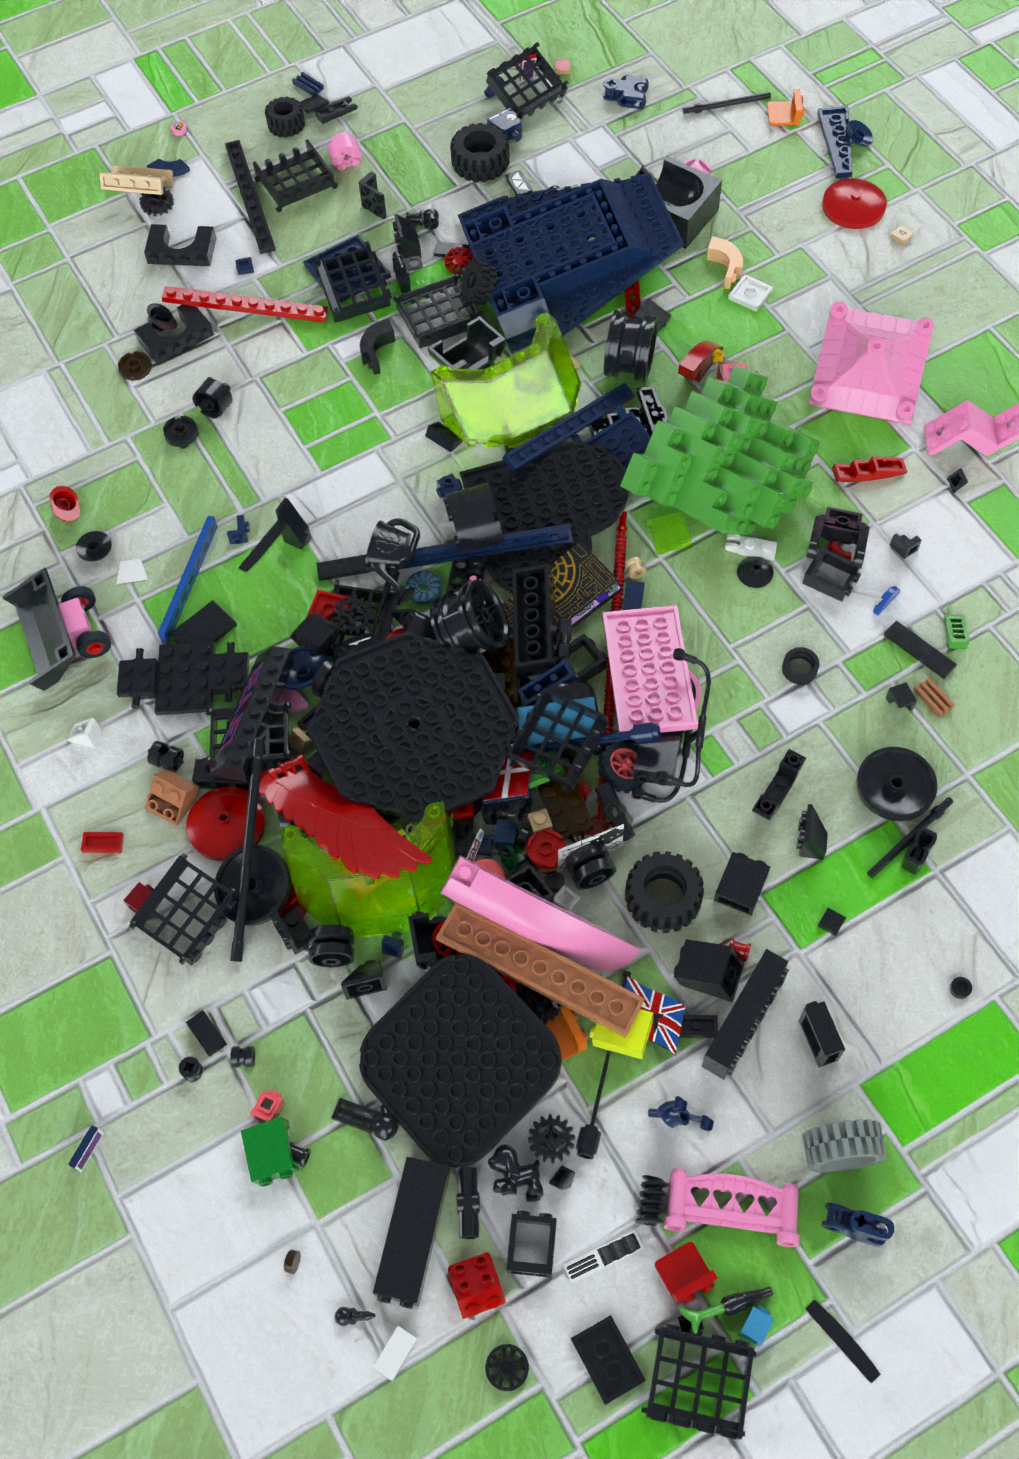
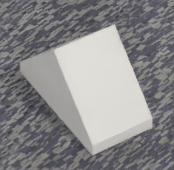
M90 718L75 723L67 740L95 748L102 731L96 720Z

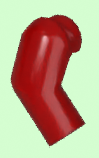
M831 541L828 544V551L851 561L852 552L842 551L836 541Z

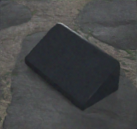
M440 422L428 425L425 434L427 438L449 452L454 451L464 441L461 435Z

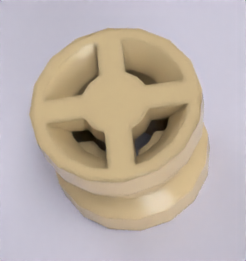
M641 557L630 558L625 563L631 579H639L647 572Z

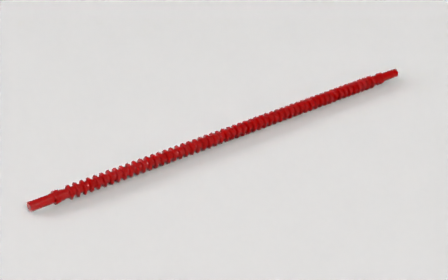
M623 511L619 517V526H617L616 557L614 558L615 570L613 571L622 591L612 598L611 611H621L624 561L626 560L625 548L627 547V536L625 534L628 530L626 526V511ZM608 656L603 714L607 715L609 724L604 731V735L613 734V717L615 716V701ZM601 774L599 775L600 777L598 778V781H599L598 786H600L601 784L606 783V782H603V781H602V779H601V777H602ZM597 797V820L605 821L603 807Z

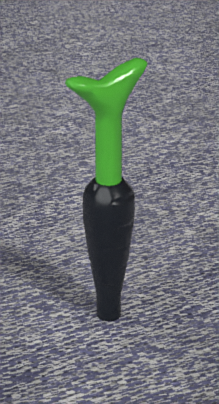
M766 1287L760 1290L735 1293L723 1297L720 1304L696 1311L680 1307L679 1311L691 1322L692 1330L697 1334L702 1320L721 1313L726 1315L739 1313L764 1298L772 1296L773 1291L771 1287Z

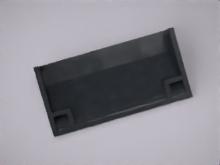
M44 567L2 596L3 600L17 608L35 665L37 676L29 680V684L43 691L59 682L76 657L48 571Z

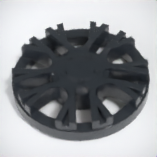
M503 1344L490 1352L486 1360L485 1371L489 1382L495 1388L501 1391H513L522 1386L526 1381L529 1373V1363L525 1353L519 1347L512 1344ZM507 1348L511 1349L510 1358L506 1357ZM502 1349L504 1357L503 1359H498L495 1353ZM515 1351L521 1354V1357L516 1361L512 1359ZM491 1358L499 1362L498 1366L490 1363ZM525 1362V1366L516 1367V1363ZM489 1368H497L498 1373L491 1376ZM517 1370L525 1371L522 1379L516 1375ZM499 1374H500V1375L502 1376V1378H501V1380L496 1384L494 1381H495V1379H496V1378L499 1376ZM513 1375L515 1376L518 1384L514 1385L510 1378ZM505 1378L509 1379L510 1387H502Z

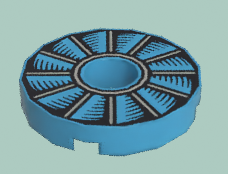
M430 571L415 572L406 581V587L413 586L415 589L410 600L417 604L432 603L441 594V581L435 573ZM426 585L428 589L420 590L419 587Z

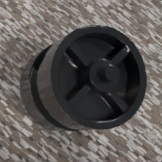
M155 741L150 749H148L147 761L150 765L159 768L163 767V769H168L175 773L181 764L184 763V750L181 748L169 747L164 742Z

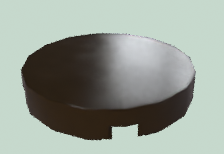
M139 351L125 354L118 362V370L126 380L135 381L143 379L152 369V363L148 355Z

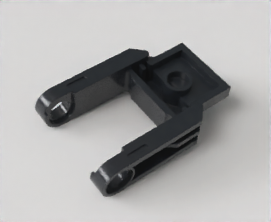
M827 507L825 515L822 514L815 517L806 558L816 559L819 541L822 537L828 541H838L848 545L855 544L856 548L852 567L861 569L870 529L867 524L861 523L863 514Z

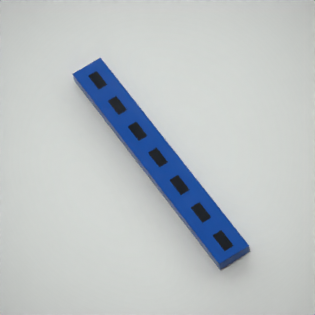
M208 516L158 631V636L163 644H169L171 639L170 633L174 631L217 530V524L213 516Z

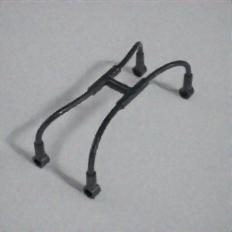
M681 648L674 649L673 659L700 665L706 676V688L701 715H699L698 729L693 733V730H685L682 749L683 760L679 778L672 777L665 771H658L656 774V781L658 783H668L675 786L673 792L665 798H657L656 795L644 792L642 788L635 787L632 789L631 797L634 799H643L652 803H665L676 796L681 786L692 787L699 779L711 676L704 662L693 655L685 653V650ZM696 740L694 778L691 782H683L691 743Z

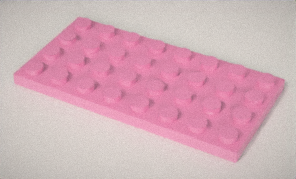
M677 605L603 612L619 733L630 731V729H633L634 724L647 722L658 723L661 732L698 729L687 661L673 659L674 649L681 648L685 650Z

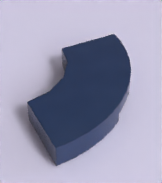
M157 159L147 165V168L172 170L173 177L190 171L189 166L181 159L171 162Z

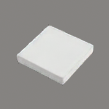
M744 274L728 295V299L757 312L772 293L773 287Z

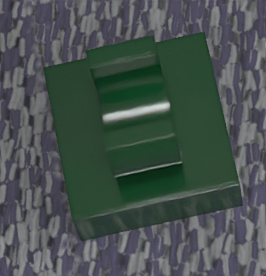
M507 844L506 847L509 853L503 855L499 851L498 855L501 858L502 864L510 871L524 857L516 847L513 849Z

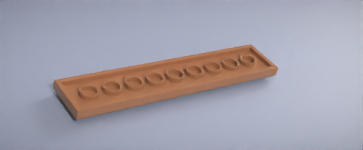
M457 902L436 936V940L465 955H473L482 959L497 972L625 1038L645 998Z

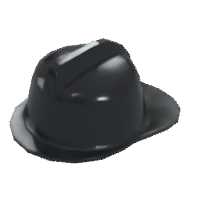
M158 303L148 305L147 320L153 329L163 332L165 329L173 330L177 328V321L167 307Z

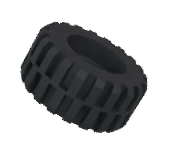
M473 123L468 127L464 126L455 133L451 140L450 150L453 169L460 177H465L468 181L473 180V182L478 183V181L487 182V180H495V177H500L502 172L504 173L509 166V139L495 125L492 126L488 123L474 125ZM475 152H486V153L476 154Z
M660 851L653 852V856L650 857L649 854L643 856L642 862L638 860L634 864L633 869H630L628 879L626 880L625 901L627 902L628 911L632 912V918L635 921L640 920L642 927H652L651 931L657 932L658 929L663 930V933H669L670 929H674L676 932L681 930L682 925L684 927L690 925L691 920L697 917L704 896L703 878L699 876L700 871L698 868H692L693 862L689 859L683 860V855L677 853L674 856L671 855L670 851H665V854H660ZM669 879L680 886L683 891V898L673 905H659L648 898L645 893V887L653 880Z

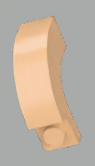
M712 237L708 246L707 260L721 263L727 268L724 288L730 290L732 283L735 284L736 279H741L743 267L742 254L731 242Z

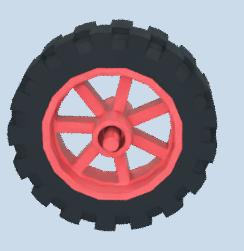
M624 741L611 743L599 756L597 766H599L598 773L599 775L601 774L602 781L606 783L611 782L616 792L624 791V793H629L633 788H641L644 784L633 780L634 771L631 768H634L639 746H634L629 741L627 743ZM615 757L618 762L612 761V758Z

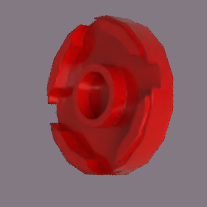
M549 829L537 831L528 839L526 845L527 856L536 867L543 869L554 868L558 866V850L566 847V843L563 837L556 831Z

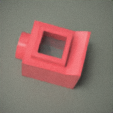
M271 1089L269 1093L263 1090L250 1114L254 1119L258 1120L260 1118L266 1122L278 1118L285 1104L281 1099L282 1095Z

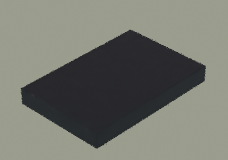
M212 600L170 634L178 643L216 642L237 626V624Z
M611 1315L571 1338L604 1405L646 1381Z

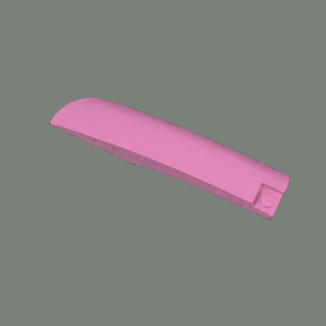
M461 855L440 891L446 897L495 923L592 970L613 971L629 964L641 950L573 912L513 884Z

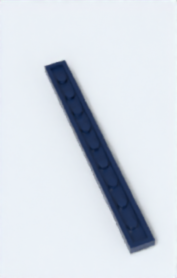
M623 383L508 452L502 459L514 472L555 445L560 444L614 411L618 406H622L632 400L635 395L626 383Z
M569 523L503 534L504 542L462 553L460 546L456 547L455 542L416 548L413 558L401 567L395 566V569L400 570L573 542L572 530Z

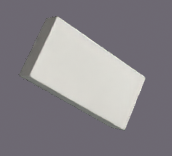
M397 1326L373 1369L393 1382L418 1339Z

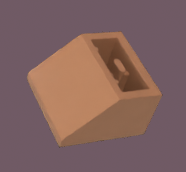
M168 769L154 775L144 809L177 826L194 804L199 786Z

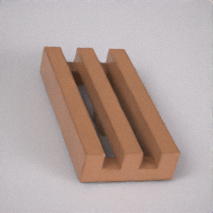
M927 678L925 682H921L919 686L914 687V691L938 717L951 710L955 705L930 678ZM922 689H924L930 695V698Z

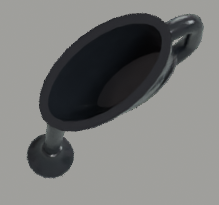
M401 518L392 519L387 523L380 520L374 528L368 545L365 567L367 569L372 568L399 593V602L405 603L412 598L415 589L413 586L404 587L388 573L387 567H401L407 564L414 556L421 533L418 527ZM394 526H403L404 528L410 530L413 533L411 543V533L401 531L395 528Z

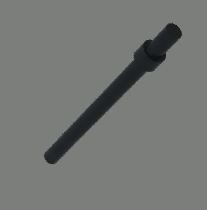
M761 93L706 104L697 103L694 106L683 108V114L693 112L697 114L702 113L704 110L770 99L771 93Z
M947 797L940 805L934 806L930 810V814L867 872V875L870 878H874L914 840L917 832L922 827L927 828L935 819L941 818L945 814L944 811L953 803V800Z

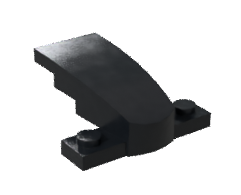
M654 386L637 388L636 393L641 407L625 408L624 410L627 414L632 411L648 434L652 436L657 421L667 422V412L659 402ZM608 413L606 418L599 419L589 425L592 437L619 420L620 418L617 413Z

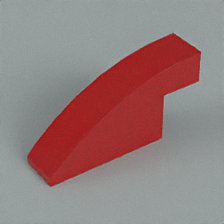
M709 340L698 343L680 362L678 374L700 382L714 363L713 352L717 349L722 351L724 347Z

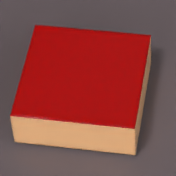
M556 60L555 73L570 74V60Z

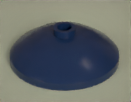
M303 646L291 649L294 664L284 688L291 690L308 688L312 686L314 676L321 665L328 660V656L324 653L313 657Z

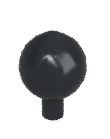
M381 1105V1114L373 1120L372 1131L377 1138L387 1141L396 1135L398 1122Z

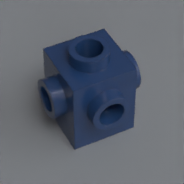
M452 473L437 480L438 488L436 492L440 498L447 499L446 494L463 489L461 481L458 478L456 479Z

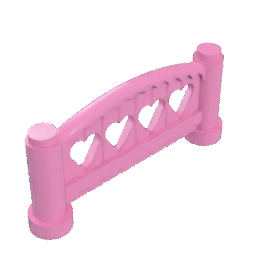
M675 1168L670 1176L667 1217H664L663 1228L670 1231L683 1232L686 1231V1222L759 1231L777 1234L776 1243L780 1246L798 1247L800 1236L797 1234L799 1190L797 1185L791 1183L784 1184V1188L780 1189L757 1179L733 1174L687 1176L686 1170ZM697 1187L700 1190L703 1188L709 1190V1196L700 1207H698L691 1193V1188ZM715 1190H719L722 1193L728 1191L732 1195V1198L723 1210L720 1209L713 1196ZM737 1193H742L744 1196L750 1194L754 1197V1202L745 1213H743L735 1198ZM764 1196L766 1199L773 1197L777 1202L768 1216L765 1215L758 1202V1197Z

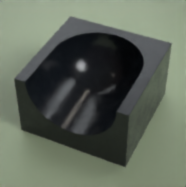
M667 156L664 159L663 168L656 186L682 238L683 248L686 249L719 210L722 180Z

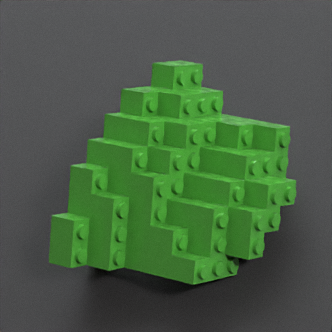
M734 365L728 382L708 377L702 394L692 391L685 408L674 407L668 423L657 421L645 453H633L620 486L636 495L647 496L662 505L673 506L721 533L750 536L755 529L756 523L765 528L774 529L779 522L781 512L791 513L796 505L797 497L807 498L811 493L814 481L805 476L810 470L811 462L819 450L820 441L771 419L778 402L762 395L763 390L766 388L768 377Z

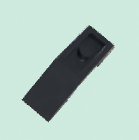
M788 749L780 762L777 773L765 793L759 797L752 812L770 821L795 783L806 757Z

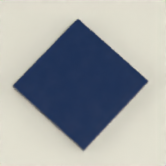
M356 235L303 261V264L322 287L314 262H317V256H319L320 261L365 248L366 244L359 235ZM377 258L376 264H380L382 269L381 277L384 276L386 280L391 278V273ZM371 263L359 266L362 274L374 271ZM356 267L345 270L347 279L359 275ZM342 272L330 275L332 283L344 280ZM376 275L364 278L367 286L378 283ZM361 279L349 282L352 291L363 287ZM346 284L334 287L337 295L349 292ZM348 296L339 299V302L341 303L351 297Z

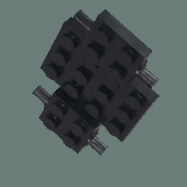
M214 641L159 645L158 660L156 658L144 659V649L137 648L135 659L119 661L117 696L119 698H132L131 707L133 709L140 708V699H155L154 712L156 715L206 712L207 709H212L213 695L225 694L224 702L231 703L232 692L244 689L249 677L250 655L248 652H234V642H231V644L230 642L227 643V652L223 654H215L216 644Z

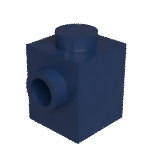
M498 820L496 830L492 831L491 842H495V849L501 852H509L506 847L507 844L514 849L518 826H512L511 821Z

